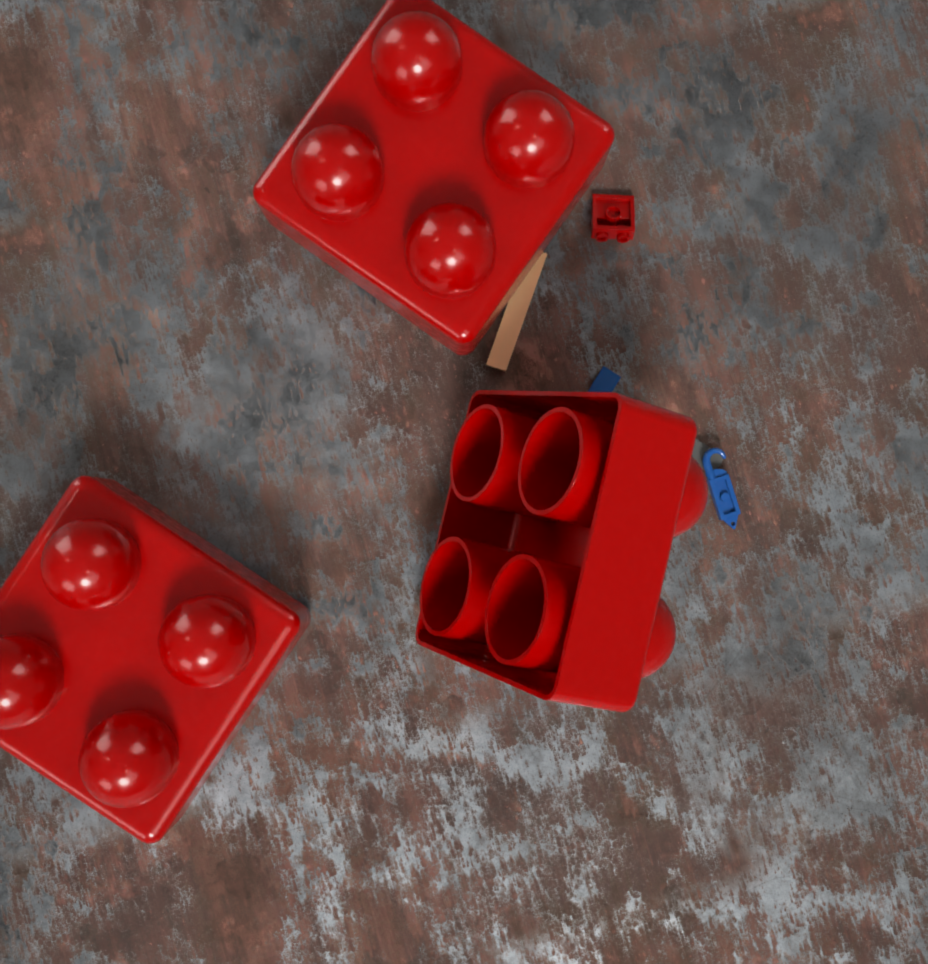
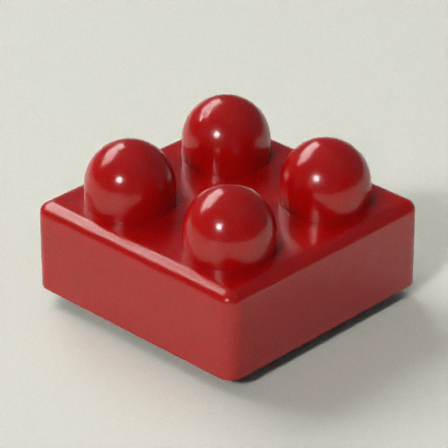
M386 0L253 187V197L268 222L276 229L454 353L468 355L475 350L603 168L613 144L615 133L611 124L434 1Z
M477 390L470 399L466 419L458 432L452 451L450 487L435 550L428 560L421 583L420 614L416 627L417 643L543 700L615 712L630 710L637 700L641 679L655 673L667 662L676 641V625L673 614L666 602L660 597L673 537L681 535L692 528L702 516L707 504V479L702 467L692 456L697 436L695 421L687 415L615 392Z
M79 476L71 482L0 588V748L138 840L147 844L156 843L182 818L307 629L311 620L310 612L305 605L119 482L107 478Z

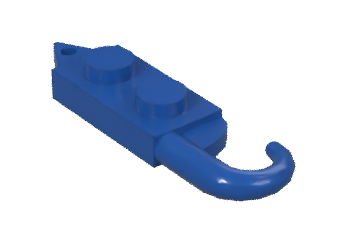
M710 448L704 453L702 458L707 484L718 519L723 520L728 526L735 529L738 514H741L729 474L723 469H713L710 461L711 456L715 453L720 454L723 459L726 458V455L719 448Z

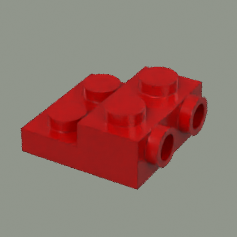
M592 194L591 238L596 239L598 242L617 239L619 243H626L629 240H633L635 233L634 196Z

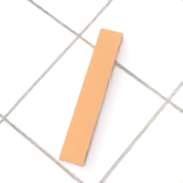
M543 252L508 301L486 363L487 366L506 372L547 253Z

